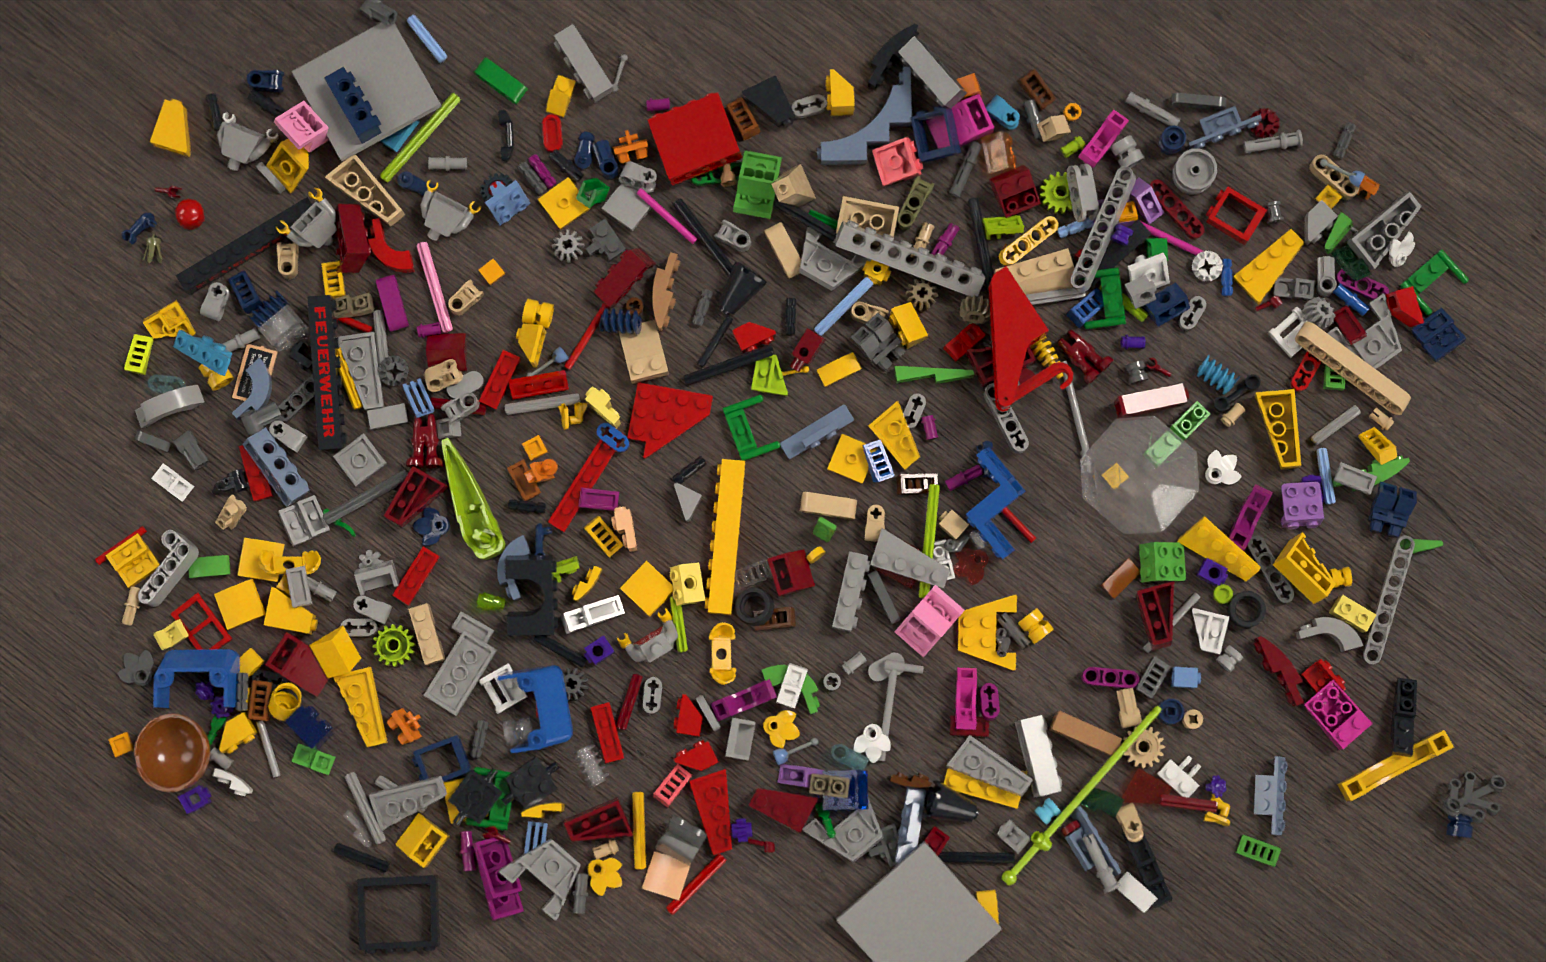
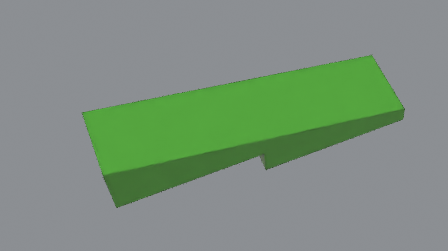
M894 366L896 383L934 377L935 384L973 378L974 376L973 370Z

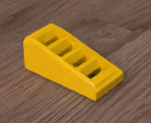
M340 261L322 263L325 295H331L333 299L346 295L343 273H327L328 270L337 269ZM339 277L337 279L328 280V278Z
M1375 427L1358 435V438L1381 465L1397 457L1396 446Z
M596 516L583 527L609 558L624 546L600 516ZM600 523L601 526L592 532L591 529ZM605 529L606 532L597 538L596 535ZM610 535L611 538L603 544L601 541ZM615 541L616 544L608 550L606 547Z

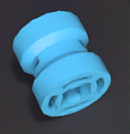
M1050 798L1044 801L1042 807L1038 806L1034 810L1046 825L1051 822V817L1061 813L1060 809Z

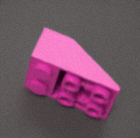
M980 94L962 100L951 108L960 147L993 133L994 125ZM944 116L926 120L938 149L950 146Z
M1334 680L1330 681L1304 704L1326 736L1339 750L1347 747L1372 725V722Z

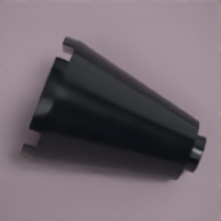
M736 261L718 305L721 306L719 310L726 315L730 313L734 315L766 285L767 281L760 275L755 274L747 266Z
M933 781L935 786H930L925 796L924 807L926 808V813L923 812L924 818L972 822L973 819L977 818L979 808H977L975 802L942 782Z

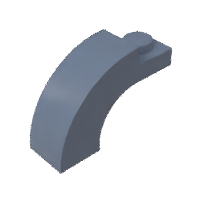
M258 358L245 370L252 380V392L248 399L232 412L239 421L243 413L266 406L270 399L272 379L266 364L261 358Z
M524 535L513 540L504 549L497 569L499 584L501 586L508 584V587H505L509 598L512 597L514 601L520 600L522 597L516 579H505L506 556L531 555Z

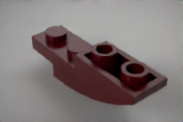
M1262 636L1255 638L1256 643H1254V647L1257 653H1261L1264 659L1262 661L1266 672L1269 671L1270 674L1278 672L1277 679L1280 685L1286 689L1285 697L1288 703H1292L1293 706L1304 703L1296 686L1303 681L1291 661L1269 640Z

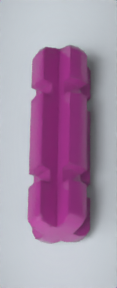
M536 154L532 155L528 161L534 166L535 171L545 182L548 188L555 186L556 180L551 176L545 165L540 162V158Z

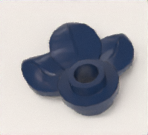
M425 508L424 517L417 519L413 524V529L419 534H423L422 545L424 546L436 544L440 536L446 534L450 528L449 520L444 516H440L435 508ZM441 522L442 526L438 529L437 525Z

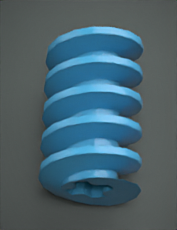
M1208 355L1198 368L1197 377L1199 378L1204 374L1203 381L1211 379L1210 386L1217 383L1216 390L1224 388L1222 394L1225 395L1233 388L1240 376L1234 379V372L1227 375L1229 369L1221 370L1222 364L1220 363L1215 366L1216 360L1213 359L1209 362L1210 355Z

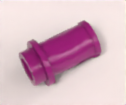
M650 98V100H646L647 111H651V113L658 110H670L669 98L654 100Z
M421 323L420 326H417L418 336L424 339V336L441 334L440 323L426 325Z
M933 415L922 417L921 424L923 423L926 440L938 438L934 422L936 418Z

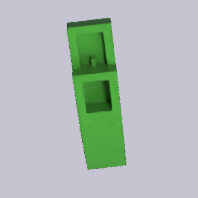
M1196 401L1143 455L1157 468L1210 413Z
M1397 456L1392 461L1383 465L1377 460H1373V464L1367 466V473L1377 476L1375 486L1380 481L1383 482L1398 473L1410 460L1409 458L1403 459V456ZM1332 479L1333 487L1344 486Z

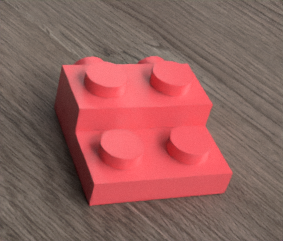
M905 137L872 150L883 186L922 175L921 169H923V164L916 157L915 152L918 150L914 140L912 141L910 138Z

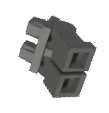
M877 313L865 324L869 330L862 326L850 338L874 366L878 365L882 370L886 371L893 364L886 356L892 353L899 359L906 351L900 344L901 340L894 333L888 320Z

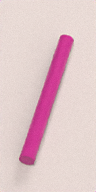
M642 188L636 193L691 244L696 242L697 238Z
M1142 222L1153 236L1167 238L1168 243L1194 255L1203 252V250Z

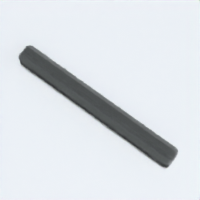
M403 470L323 514L325 523L330 524L401 485L408 475L407 471Z

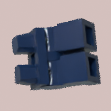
M1380 481L1368 521H1371L1370 531L1381 533L1383 525L1389 526L1387 536L1398 538L1402 529L1406 527L1409 515H1411L1417 503V492L1402 487L1397 492V486Z

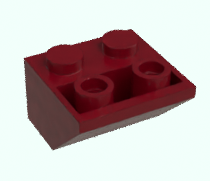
M1025 165L989 178L994 196L1005 218L1041 204L1030 170Z
M804 549L767 559L778 597L815 586Z

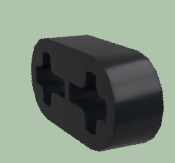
M258 670L252 676V680H257V676H261L263 673V677L268 678L269 682H273V680L279 681L282 678V682L289 683V680L282 675L265 670ZM272 684V691H274V689L278 687V685ZM287 688L281 689L278 692H284Z

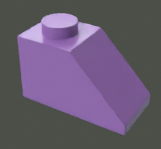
M1141 178L1136 179L1129 196L1130 201L1135 202L1138 212L1148 224H1151L1164 214V211L1152 187Z
M781 764L778 783L810 788L812 773L823 775L824 770Z

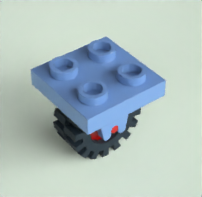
M495 173L493 178L491 175L488 176L489 180L485 179L483 181L485 185H481L482 190L480 192L485 204L499 225L509 221L511 217L524 210L530 204L516 180L513 182L508 175L500 173V176Z

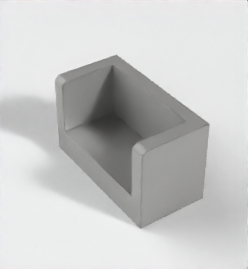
M393 560L356 569L354 573L360 596L365 595V591L390 584H394V587L399 584Z
M732 718L726 757L749 761L756 722Z

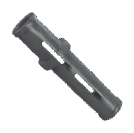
M971 141L966 156L962 158L963 162L952 188L949 191L950 195L957 198L961 197L971 170L977 164L976 159L982 148L981 144Z

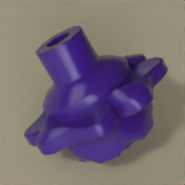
M210 681L207 684L196 682L195 694L201 700H213L214 693L212 689L215 686Z
M224 696L215 697L214 701L210 703L212 707L211 713L216 715L217 718L229 717V712L234 710L233 707H224Z
M1219 775L1213 776L1211 783L1206 784V791H1212L1215 798L1222 797V793L1227 789L1226 781L1221 779Z

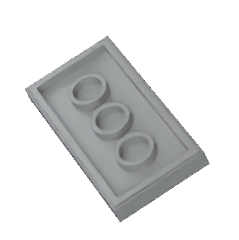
M464 630L424 693V696L457 716L496 654L497 649Z

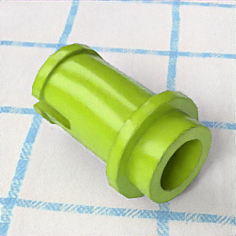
M1075 136L1073 141L1061 147L1060 150L1068 158L1079 149L1083 150L1086 144L1080 136Z

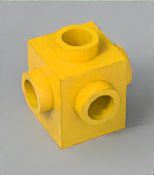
M872 259L871 261L867 260L862 269L865 271L864 278L868 277L873 282V285L878 284L881 286L883 280L887 282L891 271H889L890 266ZM877 267L881 270L879 272H875L873 268Z

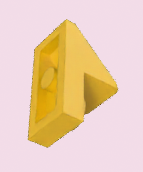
M557 76L554 88L550 90L546 112L561 117L565 116L576 85L575 80Z

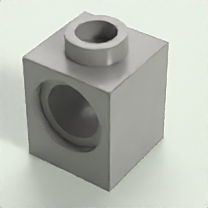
M1146 275L1124 284L1128 297L1135 309L1156 300L1154 293L1157 291L1153 281L1149 282Z

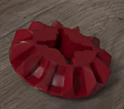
M1260 108L1255 111L1250 118L1261 115V121H1263L1267 116L1266 119L1270 125H1267L1263 130V124L1259 122L1258 126L1251 128L1252 133L1260 138H1269L1275 135L1280 127V118H1278L1276 112L1269 110V108Z

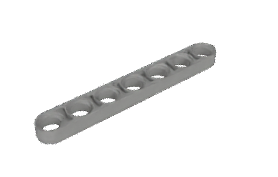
M1406 535L1400 536L1395 543L1376 607V617L1371 624L1365 644L1363 658L1369 664H1377L1381 660L1414 550V540ZM1402 539H1408L1411 543L1410 547L1406 550L1400 547ZM1398 557H1402L1405 560V565L1402 568H1396L1394 564L1395 559ZM1392 576H1397L1400 580L1399 584L1395 587L1389 584V579ZM1391 594L1394 597V602L1391 605H1385L1383 602L1384 596ZM1381 613H1386L1389 617L1388 621L1384 624L1378 621V616ZM1380 631L1383 634V639L1380 642H1374L1372 639L1373 633ZM1370 650H1375L1378 654L1377 658L1373 661L1367 658V653Z

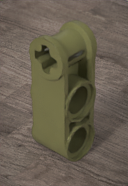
M917 176L898 214V228L904 231L912 228L926 199H928L934 188V183L930 184L922 180L920 176ZM916 200L919 206L913 208L909 205V202ZM906 216L910 218L911 222L903 224L900 219Z

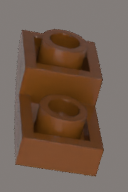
M899 772L897 775L892 774L889 780L895 784L915 788L930 787L932 784L928 781L929 777L920 773L918 776L913 775L911 781L907 780L908 776Z

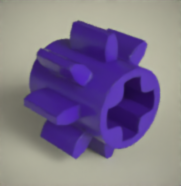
M746 818L736 819V824H732L733 839L738 838V842L748 841L747 837H752L751 822H746Z

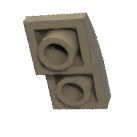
M370 293L353 298L349 295L335 298L337 311H334V318L355 317L374 312L373 299Z
M812 773L809 793L848 798L850 778Z

